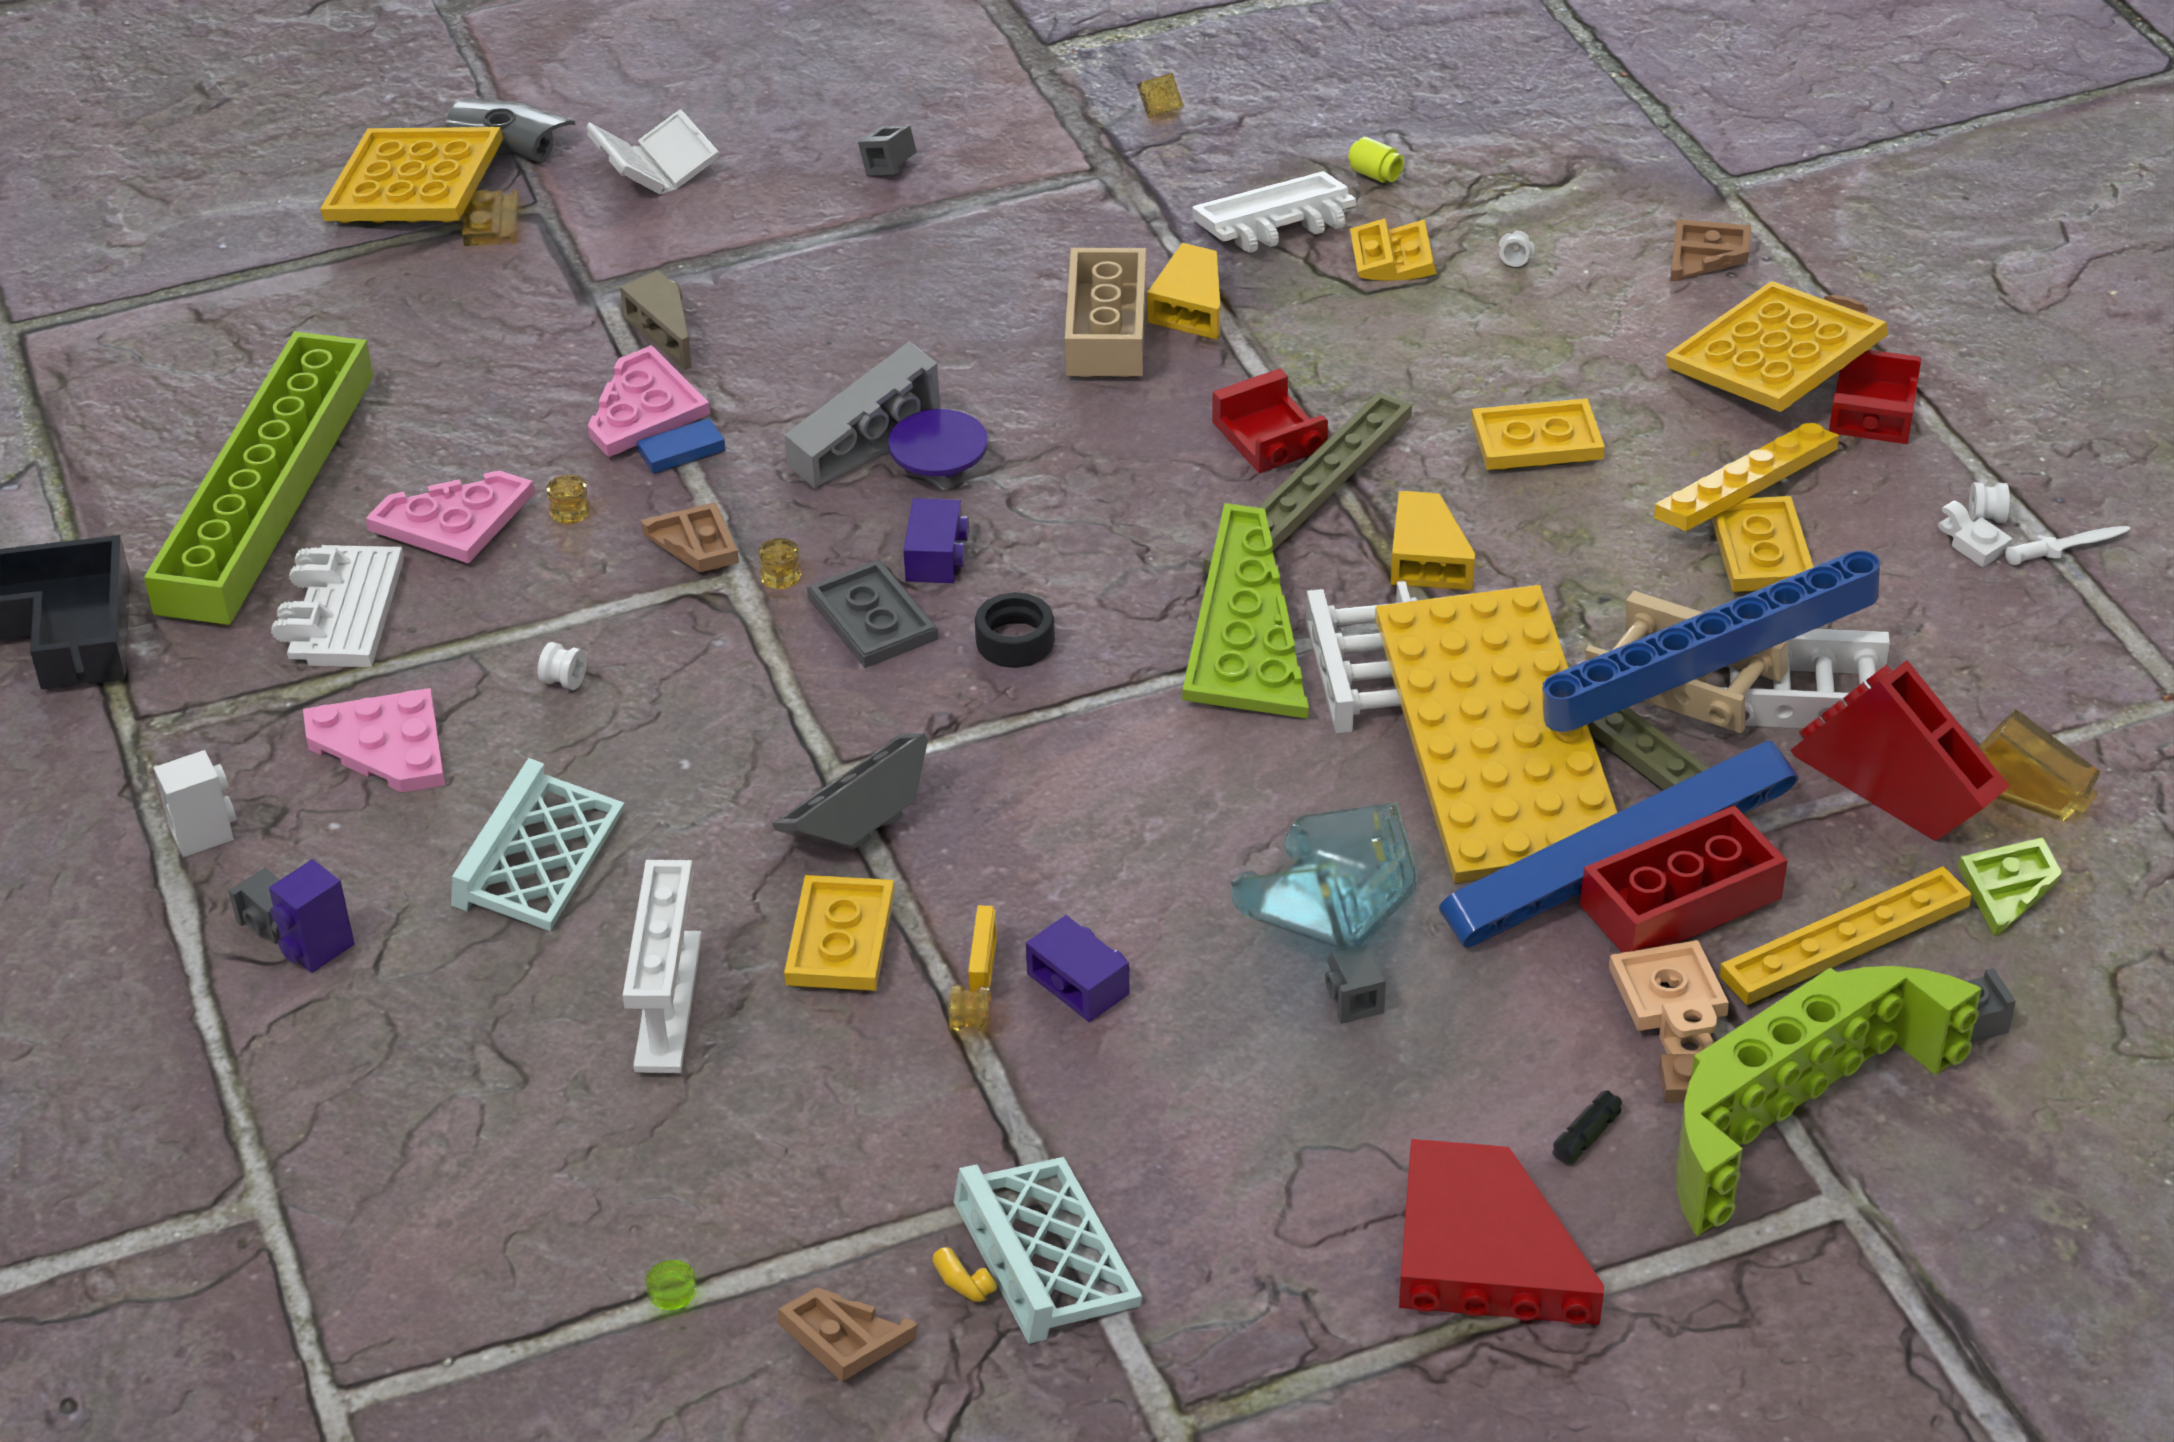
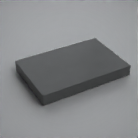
M880 559L807 587L808 599L864 668L938 640V628Z

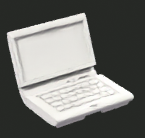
M678 110L638 140L640 146L631 147L629 143L594 124L588 123L586 127L588 131L587 136L600 151L608 153L609 162L621 176H627L660 195L681 187L713 163L720 154L682 110Z

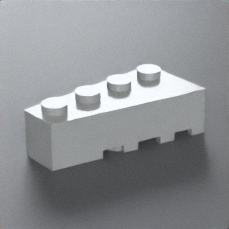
M907 342L784 434L787 466L813 488H817L888 452L889 435L896 424L912 414L925 410L940 409L938 363L913 343Z

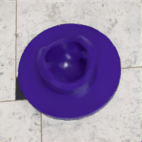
M932 409L912 414L896 424L889 435V452L893 460L905 470L925 476H946L950 478L959 472L965 471L983 458L988 446L987 432L977 419L966 413L949 409Z

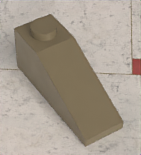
M656 270L620 286L624 318L683 369L692 368L688 333L681 303L682 292L678 284L673 280H669L659 270Z

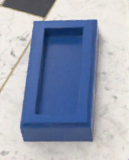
M710 418L637 441L638 453L652 473L664 471L726 450L725 440Z

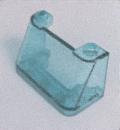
M1394 802L1300 816L1292 824L1290 831L1285 837V849L1288 856L1292 858L1294 865L1287 872L1258 875L1253 871L1242 872L1231 881V896L1234 906L1248 918L1342 950L1362 947L1413 894L1416 888V867L1398 803Z

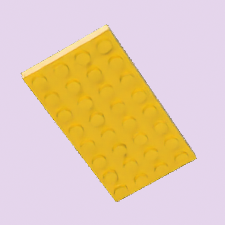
M1540 585L1376 606L1375 620L1454 884L1480 880L1617 813L1588 724L1572 731L1558 732L1551 730L1544 722L1543 682L1551 675L1568 669V665Z

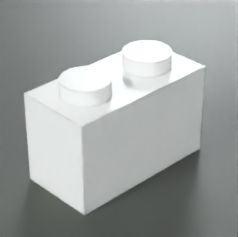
M205 750L153 767L169 828L183 858L234 840L230 822L236 821L235 811L229 797H223L222 791L229 789L228 782L220 764L213 766Z

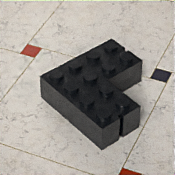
M121 535L0 549V640L31 637L30 653L41 689L65 688L79 685L80 679H87L88 684L126 679L130 570Z

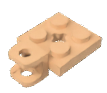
M1698 940L1610 955L1609 970L1637 1031L1660 1028L1659 1038L1667 1054H1698L1713 1044L1710 1034L1716 1030L1717 1018L1728 1015L1729 1002ZM1668 982L1671 987L1675 988L1662 987L1661 983ZM1685 1043L1695 1044L1698 1048L1695 1050H1686L1681 1045Z

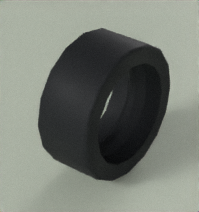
M1011 592L999 594L986 600L978 608L975 616V639L979 653L991 663L1012 668L1030 666L1043 660L1052 651L1055 641L1054 616L1051 607L1041 598L1028 593ZM1012 623L1027 624L1036 628L1031 633L1015 637L1003 636L993 632L994 629Z

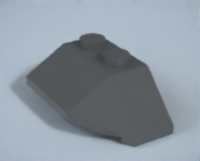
M925 733L898 735L888 744L790 812L772 823L775 831L826 846H846L847 849H854L870 840V833L879 826H887L899 820L903 816L902 810L916 800L928 743Z

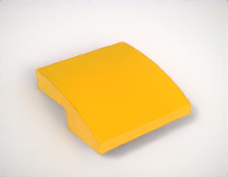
M1385 218L1350 228L1359 278L1392 281L1411 280L1437 274L1425 219L1393 229L1388 228Z

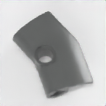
M462 98L450 110L445 128L500 127L503 141L496 155L515 153L536 162H543L552 151V130L561 126L575 125V120L524 102Z

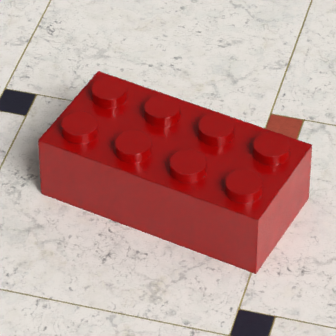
M1733 805L1584 867L1580 906L1622 953L1677 944L1782 899L1788 860Z

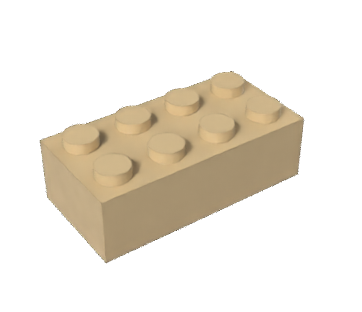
M1071 248L1065 327L1066 376H1118L1122 378L1143 376L1146 248Z

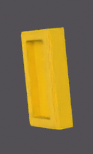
M978 905L968 969L970 1003L986 1004L989 1001L997 943L996 909H994V906Z

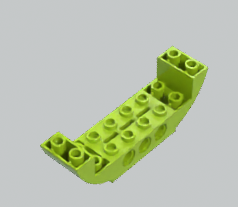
M1876 966L1836 972L1830 967L1696 1054L1693 1059L1691 1079L1684 1102L1676 1160V1190L1682 1212L1693 1233L1698 1237L1713 1226L1719 1227L1725 1224L1734 1213L1737 1182L1740 1178L1739 1169L1743 1150L1739 1145L1751 1143L1763 1129L1775 1121L1780 1122L1788 1118L1796 1107L1809 1098L1816 1099L1821 1096L1830 1084L1842 1076L1854 1074L1863 1062L1875 1054L1887 1052L1895 1043L1935 1075L1951 1064L1958 1065L1963 1062L1972 1049L1971 1037L1974 1024L1979 1016L1977 1009L1982 989L1977 985L1951 975L1921 968Z

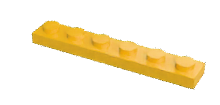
M1816 423L1802 424L1793 431L1776 438L1757 450L1751 451L1746 456L1725 465L1716 472L1655 503L1654 518L1683 531H1688L1838 449L1839 435L1823 429L1821 425Z
M1942 866L1721 963L1719 976L1747 1006L1817 975L1830 967H1835L1969 907L1972 894Z

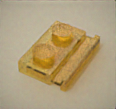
M518 189L512 190V194L502 195V190H478L474 192L464 211L462 230L464 246L501 244V240L511 239L512 244L517 243L520 205Z

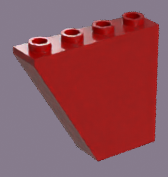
M1908 660L1893 671L1887 664L1866 680L1871 688H1868L1863 682L1843 698L1847 706L1840 700L1820 715L1825 723L1820 717L1812 721L1798 732L1803 740L1790 750L1799 760L1934 841H1937L1984 809L2010 787Z
M1411 1139L1399 1308L1415 1309L1421 1312L1440 1311L1464 1313L1471 1316L1488 1315L1512 1317L1520 1320L1559 1321L1575 1325H1600L1604 1296L1603 1283L1509 1146Z

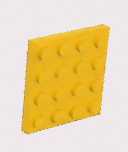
M500 127L367 128L320 208L323 220L339 221L341 223L352 221H373L376 223L407 221L414 223L419 221L452 222L460 220L503 141Z
M1771 281L1667 353L1665 357L1667 368L1782 412L1888 336L1886 321Z

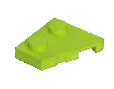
M2043 837L1961 856L1957 866L1994 936L2000 935L2058 884L2062 875V871Z

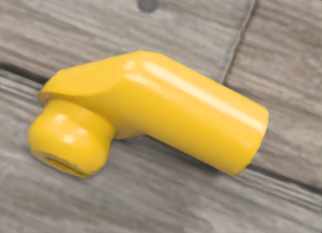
M940 1248L934 1253L932 1262L944 1283L972 1302H982L987 1300L985 1296L996 1291L998 1284L986 1268H980L975 1274L970 1276L951 1248Z

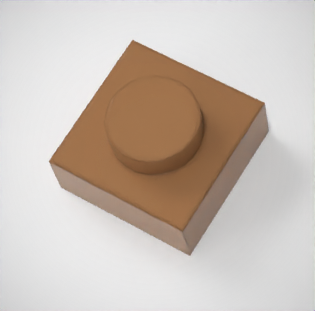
M1660 1054L1659 1071L1665 1103L1685 1102L1691 1079L1693 1059L1696 1054Z

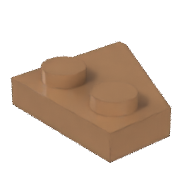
M1676 219L1670 281H1678L1747 263L1751 225Z
M716 502L641 520L642 532L645 537L698 572L719 569L739 563L737 548Z
M819 1287L779 1308L777 1323L842 1382L915 1340L918 1325L913 1320L905 1317L900 1325L875 1317L876 1307L859 1301H847L839 1294Z

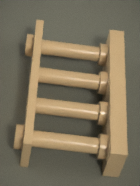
M1633 591L1626 599V633L1612 650L1703 612ZM1788 641L1730 664L1729 666L1742 670L1727 690L1705 683L1713 673L1711 672L1644 701L1742 733L1745 729L1744 695L1759 675L1779 682L1788 672ZM1589 645L1585 650L1586 661L1609 651Z

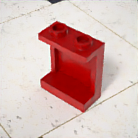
M1867 350L1839 371L1829 431L1838 435L1908 444L1921 357Z
M1281 368L1213 391L1212 423L1259 474L1314 454L1328 440V420L1323 415L1310 419L1289 397L1288 375Z

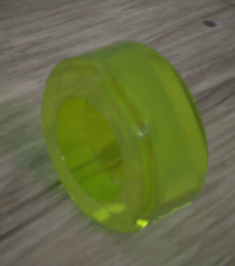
M662 1261L653 1266L647 1273L645 1280L647 1295L650 1302L658 1308L665 1310L682 1308L689 1304L696 1295L697 1285L694 1270L683 1261Z

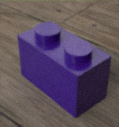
M913 498L903 549L905 582L954 583L957 567H964L965 544L961 543V541H968L969 517L962 516L961 500Z
M311 859L268 887L273 904L270 913L278 925L281 937L278 940V945L287 960L292 963L297 961L309 972L313 973L355 945L341 881L314 859Z
M1067 915L1025 942L1027 974L1088 1022H1091L1130 994V967L1124 955L1118 950L1109 948L1096 938L1089 928L1080 926Z

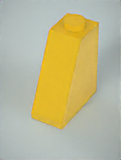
M1186 243L1180 245L1147 292V323L1218 340L1220 337V292L1217 251Z
M1399 491L1392 549L1391 585H1397V582L1405 581L1407 586L1473 590L1475 552L1440 493Z

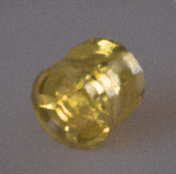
M565 474L555 477L547 484V496L551 501L549 507L550 515L556 522L574 524L588 516L590 506L589 501L585 497L587 495V485L583 478L573 474Z
M775 538L764 542L759 547L758 558L762 565L760 577L766 586L773 589H785L795 585L800 580L799 549L794 541L785 538Z
M952 985L949 1005L950 1031H961L964 1027H974L978 1032H988L991 1018V987L980 986L977 990H967L963 985Z

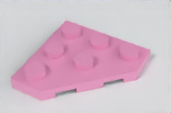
M650 345L617 360L614 367V377L611 382H607L599 399V410L596 416H592L588 423L589 438L607 457H611L637 446V441L689 425L710 415L709 402Z
M494 471L483 474V481L461 485V481L458 479L428 486L429 493L406 497L404 492L390 494L365 518L367 529L370 532L470 563L535 494L533 481L503 471Z
M431 688L303 709L305 734L309 750L319 755H323L325 752L341 759L343 766L367 777L373 773L386 779L389 787L402 793L445 786Z

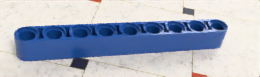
M1868 551L1846 553L1546 678L1542 687L1544 722L1547 727L1554 731L1568 732L1867 608L1876 603L1879 598L1880 560L1875 554Z
M1773 741L1763 742L1455 891L1444 899L1439 906V911L1462 946L1465 948L1472 947L1581 894L1584 867L1733 805L1745 814L1786 793L1797 783L1799 776Z

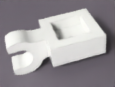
M1952 501L1942 507V512L1949 517L1938 524L1939 529L1943 533L1954 537L1952 542L1953 548L1982 568L2004 555L2007 546H2011L2013 538L1982 517L1973 522L1969 517L1968 511L1961 503Z

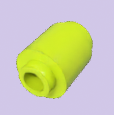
M1361 138L1349 150L1348 159L1351 169L1379 182H1394L1403 170L1404 157L1398 153V150L1371 138Z

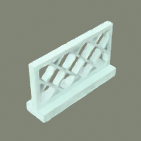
M528 758L452 876L451 906L468 912L474 903L551 931L622 815L624 802L545 775V764ZM547 792H551L565 797L567 803L547 808L543 798ZM595 808L608 813L603 819L587 822L582 811ZM573 814L578 825L558 830L553 819ZM544 821L549 832L528 837L524 828L527 825ZM584 836L589 844L587 848L569 852L564 841ZM555 843L560 855L539 860L534 848ZM526 851L530 862L509 867L505 859L507 855ZM566 865L570 876L550 882L545 871ZM536 873L542 885L520 890L515 878ZM507 881L511 893L497 896L485 890L488 885ZM548 896L552 904L548 912L544 913L530 908L526 901Z
M1064 1157L982 1174L977 1164L959 1168L954 1204L994 1280L998 1284L1028 1344L1047 1340L1049 1328L1140 1307L1142 1295ZM1057 1176L1063 1188L1058 1193L1036 1183L1039 1179ZM1006 1187L1019 1192L1020 1195L1014 1203L996 1196L993 1189ZM1028 1196L1052 1205L1048 1214L1045 1215L1024 1207L1023 1205ZM1060 1208L1080 1216L1082 1223L1079 1228L1055 1219ZM1019 1219L1039 1227L1034 1238L1015 1231L1012 1227L1014 1220ZM1047 1231L1070 1239L1071 1242L1068 1248L1064 1250L1042 1240ZM1079 1243L1099 1250L1102 1255L1099 1263L1074 1254ZM1038 1254L1058 1262L1059 1264L1054 1273L1033 1266L1031 1262L1033 1255ZM1068 1266L1091 1275L1086 1286L1061 1277L1065 1268ZM1102 1279L1119 1286L1122 1293L1109 1296L1094 1290V1287L1098 1280ZM1055 1289L1078 1298V1301L1073 1305L1056 1308L1050 1295Z

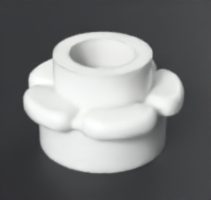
M1514 231L1513 234L1506 233L1499 241V256L1509 266H1522L1528 262L1529 257L1531 258L1534 255V243L1529 241V236L1524 232ZM1513 246H1519L1520 250L1514 251Z

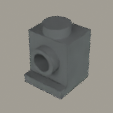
M910 125L882 126L858 141L866 176L896 175L899 173L898 168L905 165L904 161L917 153Z
M265 867L228 891L236 922L241 926L247 923L253 932H262L276 944L281 937L278 925L270 913L273 904L268 887L280 879Z
M1363 943L1331 951L1327 959L1330 971L1325 973V982L1330 997L1332 999L1338 998V1019L1340 1023L1343 1024L1384 1013L1386 981L1367 944Z
M1995 969L1985 970L1984 977L1966 981L1982 989L1977 1009L1979 1016L1974 1024L1971 1042L2009 1033L2016 1000Z

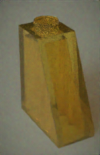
M2014 709L1978 745L1980 750L2010 785L2008 789L1996 798L1998 800L2063 822L2076 809L2081 813L2084 812L2098 794L2093 787L2101 771L2017 709Z

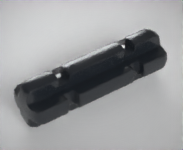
M1609 1090L1600 1092L1592 1101L1593 1104L1588 1105L1567 1127L1568 1132H1563L1553 1142V1156L1556 1159L1562 1160L1566 1165L1575 1163L1583 1154L1581 1150L1588 1149L1608 1127L1607 1123L1613 1122L1621 1113L1622 1109L1620 1106L1622 1105V1100L1619 1096L1613 1095Z

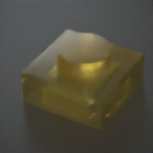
M1173 73L1141 81L1137 84L1148 118L1179 110L1184 106Z

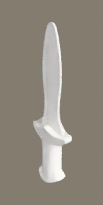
M2128 526L2102 528L2062 539L2038 535L2035 542L2014 547L2007 546L2005 559L2011 565H2018L2022 561L2043 556L2061 558L2063 549L2110 539L2130 531L2131 528Z

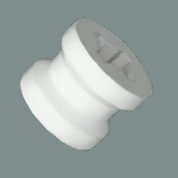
M1982 482L1972 483L1969 497L1970 519L1974 522L1982 517L1984 519H1993L1996 523H2006L2010 503L2008 484L1997 483L1994 487H1986Z
M549 642L544 647L539 658L537 671L539 680L548 684L560 682L563 688L577 689L586 673L587 654L582 649L573 647L570 650H565L562 644Z

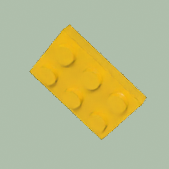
M1588 398L1472 409L1471 423L1486 470H1504L1514 467L1545 466L1548 464L1604 459L1605 446Z
M1791 496L1747 498L1711 518L1732 592L1756 591L1814 567Z
M805 875L784 970L785 986L876 991L895 894L894 880Z

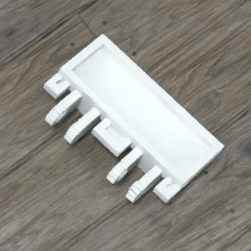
M1323 171L1192 207L1193 220L1223 242L1234 239L1237 246L1250 253L1258 250L1257 240L1266 246L1268 245V247L1278 244L1279 237L1275 227L1300 221L1302 227L1315 235L1324 232V222L1334 227V229L1344 227L1346 219L1342 209L1356 206V199L1348 194L1347 186Z
M322 545L321 548L308 549L306 547V549L298 550L294 562L296 567L293 566L289 579L294 586H298V588L306 587L308 589L304 601H293L292 603L288 601L280 604L277 610V617L279 619L278 621L275 620L271 628V634H273L276 640L285 643L288 641L290 643L287 651L288 659H306L308 666L372 667L404 562L402 547Z

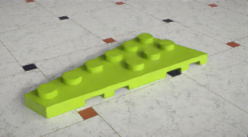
M1224 503L1182 689V700L1308 719L1309 705L1303 690V678L1300 666L1297 663L1295 642L1285 597L1281 591L1280 574L1274 559L1273 543L1266 511L1264 508Z

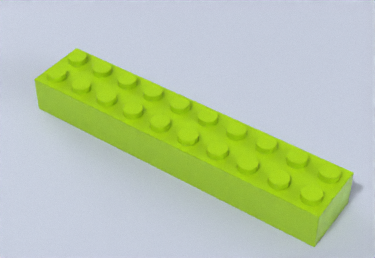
M293 332L144 576L153 615L231 625L374 377L367 340Z

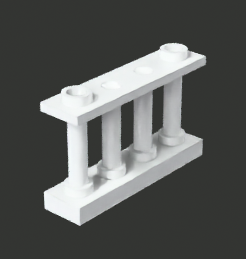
M1405 581L1397 582L1396 603L1417 601L1416 597L1410 598ZM1323 589L1307 591L1306 624L1335 733L1352 732L1353 715L1360 714V710L1401 706L1396 689L1358 693L1357 689H1350L1352 681L1392 677L1388 661L1350 665L1349 661L1342 660L1344 653L1383 650L1384 647L1380 633L1345 637L1342 636V633H1335L1337 626L1376 622L1375 608L1378 605L1335 609L1334 605H1327Z
M1814 629L1788 640V672L1780 682L1773 680L1774 689L1749 688L1744 695L1745 726L1805 728L1818 717L1825 723L1820 715L1840 700L1847 706L1843 698L1849 694L1834 691L1833 673L1859 674V684L1864 682L1868 688H1871L1866 680L1887 663L1890 646L1889 632ZM1729 665L1723 667L1730 670L1731 685L1742 669ZM1790 671L1815 672L1817 691L1791 690Z
M646 860L623 990L625 1009H643L633 1065L634 1072L681 1073L702 939L701 931H684L693 880L692 860Z

